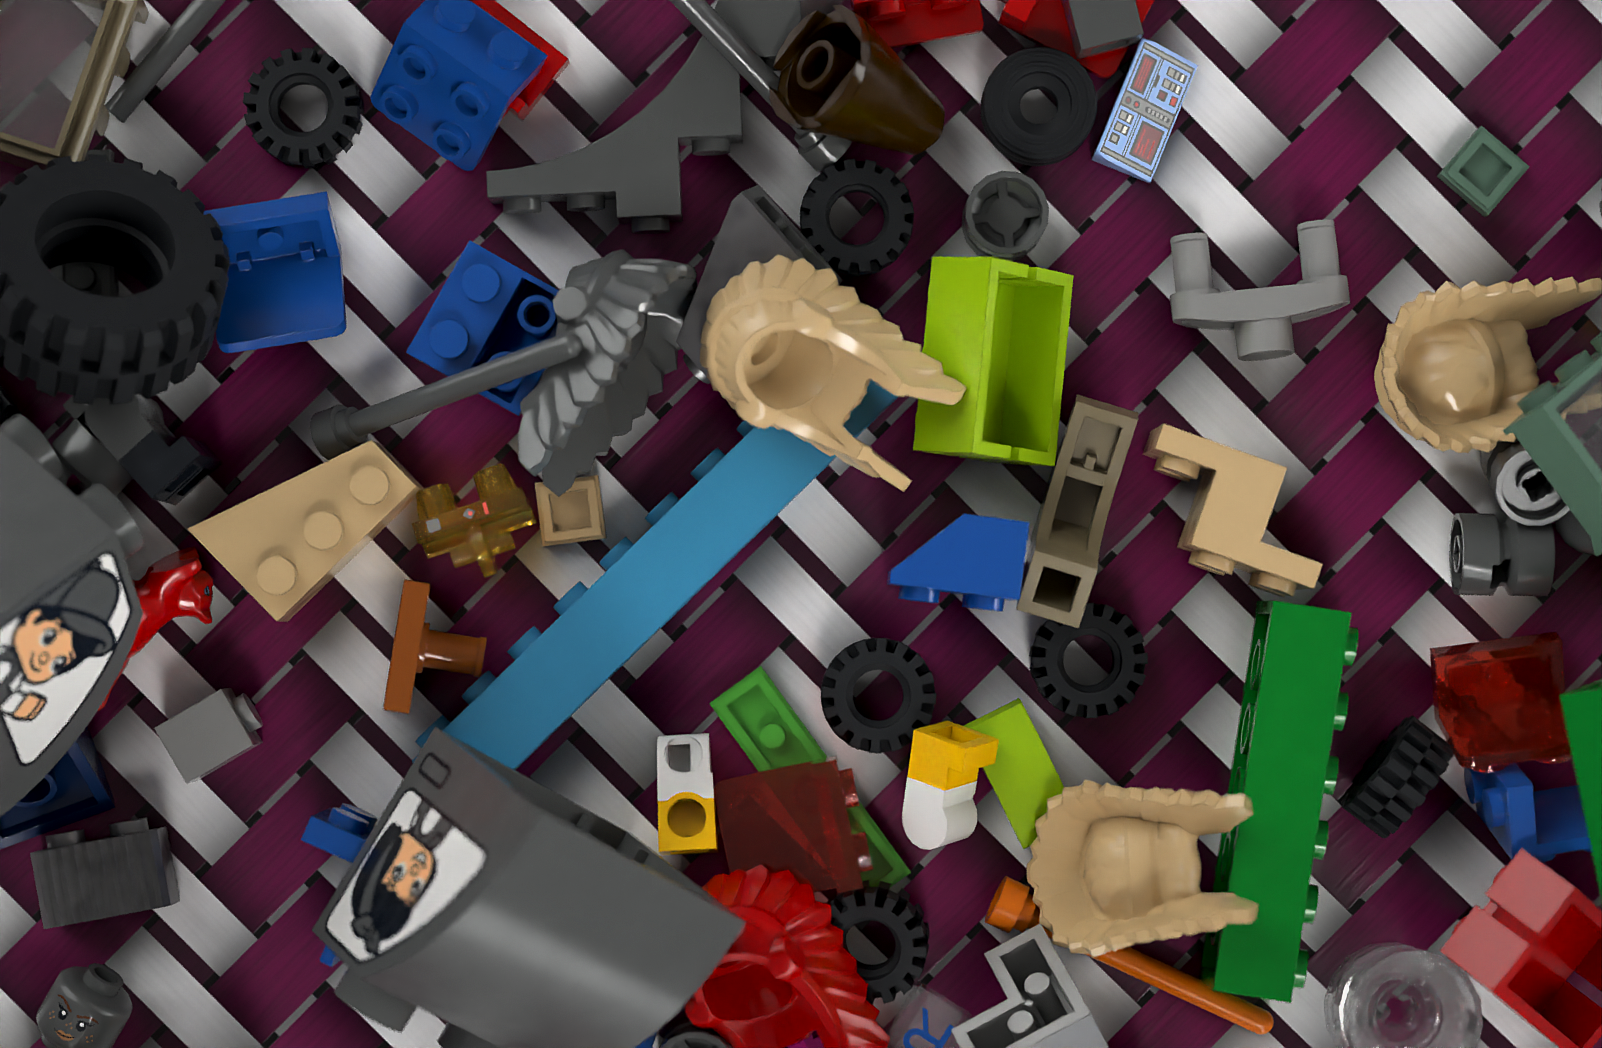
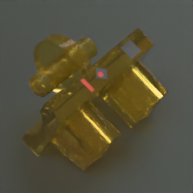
M497 464L479 470L474 474L473 479L480 501L460 508L457 507L449 484H437L416 492L419 521L411 524L418 544H422L428 559L450 552L455 568L478 561L485 578L498 574L494 555L516 548L511 531L537 523L532 505L522 487L517 488L504 464Z

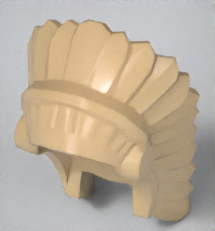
M777 254L765 264L759 261L750 262L740 275L730 278L726 287L717 292L711 299L706 313L707 320L703 325L701 335L700 363L702 367L707 369V378L713 390L719 391L722 398L726 399L733 409H736V412L743 420L763 429L769 426L777 430L785 429L804 442L808 441L828 456L835 455L843 462L871 477H881L903 492L912 480L873 451L871 447L852 436L843 427L844 423L850 418V412L861 403L863 397L867 394V387L871 380L896 396H912L954 405L961 400L967 388L958 380L944 375L942 363L922 353L921 344L903 340V334L898 325L884 320L877 309L861 303L854 287L839 286L837 276L831 268L815 270L814 266L804 258L792 261L787 257Z
M1573 276L1556 281L1550 277L1536 285H1532L1528 279H1524L1513 284L1502 281L1487 287L1473 280L1461 289L1454 283L1446 281L1435 293L1429 290L1420 292L1414 301L1406 302L1400 307L1395 323L1388 324L1385 341L1380 348L1379 359L1374 373L1375 387L1380 405L1385 413L1404 432L1416 440L1425 441L1430 446L1443 452L1451 449L1458 453H1469L1472 449L1489 453L1495 448L1498 441L1515 442L1516 436L1513 432L1506 435L1503 429L1523 413L1517 403L1540 386L1538 385L1539 378L1536 374L1537 366L1527 343L1528 335L1526 330L1547 325L1551 319L1596 299L1602 293L1601 279L1594 278L1578 283ZM1554 382V383H1551V384H1552L1553 386H1555V385L1558 384L1559 382ZM1602 382L1594 384L1560 414L1564 419L1567 415L1586 414L1587 411L1602 408Z
M1084 780L1081 786L1064 787L1062 794L1047 799V813L1035 820L1037 838L1030 845L1033 857L1027 863L1026 875L1027 882L1034 889L1032 900L1040 908L1039 924L1052 932L1053 945L1069 948L1071 954H1090L1094 958L1111 950L1115 952L1119 948H1125L1135 943L1151 942L1155 939L1180 938L1182 933L1192 935L1199 932L1218 931L1227 926L1228 923H1252L1257 919V903L1237 897L1234 892H1201L1199 886L1201 862L1197 848L1199 836L1231 832L1234 826L1253 814L1251 799L1245 794H1231L1221 797L1218 793L1211 790L1193 792L1180 789L1175 792L1173 789H1160L1158 787L1148 790L1135 787L1125 789L1120 786L1110 785L1108 782L1101 785L1089 780Z

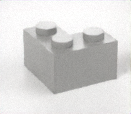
M1041 924L984 953L1008 999L951 1029L960 1048H1108L1091 1012Z

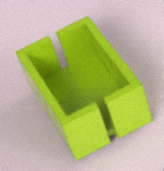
M932 257L922 353L941 362L943 374L958 380L967 388L962 399L954 405L918 398L913 450L947 456H959L960 458L998 464L1055 466L1074 275L1039 267H1029L1026 264L995 257Z

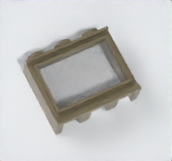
M0 0V161L25 169L38 165L43 170L47 168L48 161L56 158L70 156L72 162L85 160L93 135L102 137L107 129L110 114L104 104L114 76L123 78L128 70L130 53L126 47V42L134 21L146 24L149 11L143 0Z

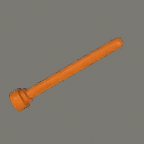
M1005 876L989 905L985 923L1007 933H1010L1012 929L1023 933L1026 928L1031 929L1038 925L1040 908L1033 902V895L1029 894L1030 887ZM1043 927L1047 936L1052 939V932ZM1129 946L1119 948L1115 952L1111 950L1094 957V959L1256 1034H1266L1273 1028L1274 1019L1269 1011L1233 994L1213 991L1202 980Z

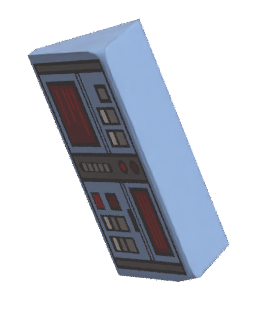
M1142 37L1137 45L1091 160L1151 183L1198 65L1156 42Z

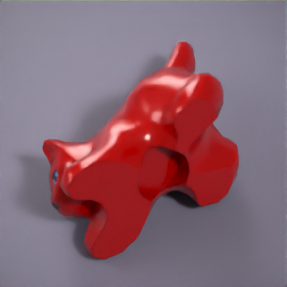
M189 547L161 558L148 567L146 574L140 580H132L143 615L124 665L97 711L105 707L112 689L127 667L130 658L139 653L159 629L172 618L188 616L195 617L204 624L212 623L210 606L213 600L212 586L214 579L209 572L201 570L202 565L198 559L199 555L195 547Z

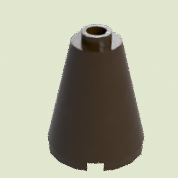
M832 5L836 11L826 15L818 10L808 14L789 33L777 53L773 68L781 71L778 91L769 87V99L775 115L796 129L909 155L919 154L932 146L941 136L944 127L945 111L942 102L860 14L843 5Z

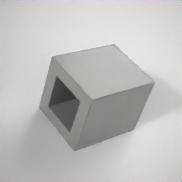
M231 688L216 691L154 728L186 784L200 780L263 743L256 732L258 728L263 726L256 708L245 693L236 697Z

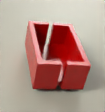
M1521 848L1511 862L1496 874L1491 887L1485 893L1490 901L1483 909L1475 905L1471 912L1456 924L1451 937L1440 949V952L1558 1048H1593L1602 1036V1008L1566 980L1574 971L1602 992V911L1575 886Z

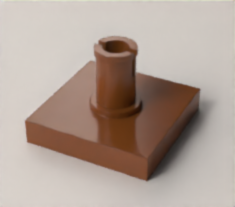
M404 579L383 710L409 714L416 673L422 674L423 668L470 674L479 678L481 676L486 637L480 636V638L430 630V623L424 622L430 583Z

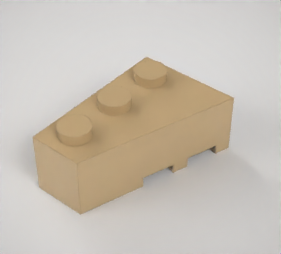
M370 440L188 528V530L277 622H288L407 507L424 488L380 443Z

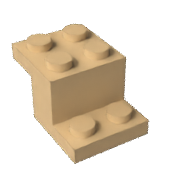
M1162 424L1151 430L1143 455L1157 459L1153 470L1186 482H1190V479L1196 480L1198 474L1202 475L1177 545L1178 548L1191 552L1189 564L1222 576L1225 573L1232 575L1234 568L1251 574L1248 585L1281 597H1285V595L1293 597L1295 590L1315 588L1323 565L1322 563L1261 542L1287 467L1167 424Z

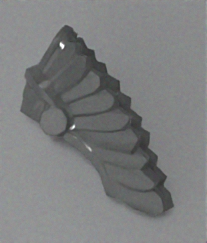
M624 249L615 250L603 258L574 266L568 274L565 288L560 289L552 300L558 321L556 336L566 332L576 333L582 340L583 348L578 356L547 367L538 385L520 402L523 418L518 434V460L521 466L533 476H536L542 470L543 484L558 497L572 487L576 475L591 472L596 456L608 455L613 437L626 435L631 431L633 419L645 414L648 397L663 392L664 375L677 369L678 351L681 347L676 343V339L696 292L695 290L698 287L695 267L662 259H635Z

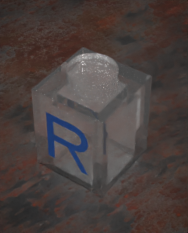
M918 980L886 1030L890 1037L887 1048H958L959 1045L951 1029L973 1018V1015Z

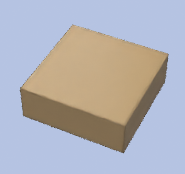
M598 475L575 478L572 487L559 497L547 488L543 482L535 483L543 547L607 539Z

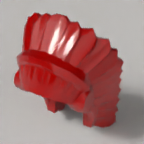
M760 864L747 872L736 869L729 875H715L702 887L743 919L745 924L719 964L702 986L684 1004L685 1013L693 1025L701 1029H713L733 1048H786L808 1039L815 1030L824 1048L888 1047L890 1037L876 1022L880 1010L866 1000L868 984L857 973L856 959L843 948L844 931L830 923L832 918L831 905L816 901L810 884H799L789 869L771 873Z

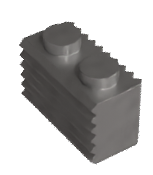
M146 817L109 824L111 837L86 841L84 829L45 836L47 849L30 853L44 929L151 910L180 902L166 826L149 829Z

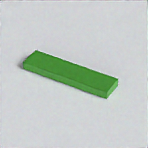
M762 666L709 703L843 888L847 887L848 890L854 889L858 881L869 880V887H878L880 881L891 883L890 887H892L911 873L910 869Z

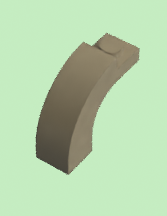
M1077 394L1061 446L1057 450L1055 466H1052L1023 570L1020 600H1017L1016 610L1079 628L1098 570L1099 551L1105 524L1138 422V412Z

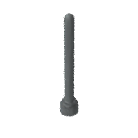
M669 0L772 106L769 99V87L778 91L780 78L706 0ZM792 127L796 131L794 139L800 145L798 153L815 171H823L834 164L852 143V141Z
M566 332L361 410L355 407L347 408L340 404L312 416L310 422L312 440L319 453L327 460H331L360 446L367 440L370 433L572 359L581 353L583 348L582 340L576 333Z

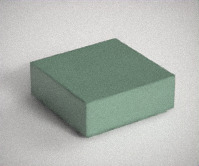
M1480 126L1440 171L1437 177L1482 216L1486 217L1530 166L1483 126Z

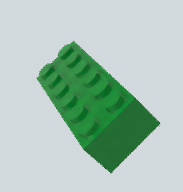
M1275 600L1257 601L1227 795L1245 794L1251 799L1253 814L1234 826L1231 832L1221 833L1212 893L1234 892L1237 897L1257 903V919L1252 923L1246 924L1228 923L1227 926L1218 931L1205 932L1198 978L1213 991L1291 1003L1293 987L1302 989L1308 969V950L1299 949L1303 923L1313 924L1319 893L1318 885L1309 884L1313 858L1323 859L1328 840V821L1319 820L1323 794H1333L1338 775V757L1329 755L1333 729L1343 730L1348 711V692L1339 691L1343 665H1353L1358 646L1359 631L1358 628L1349 626L1350 612Z

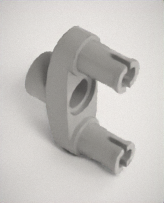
M1314 220L1297 225L1303 280L1298 281L1294 285L1220 292V289L1213 287L1207 233H1187L1173 236L1170 238L1176 293L1170 295L1172 321L1178 325L1192 328L1235 330L1237 356L1242 361L1269 360L1294 354L1292 323L1331 313L1350 303L1348 278L1340 274L1334 220Z

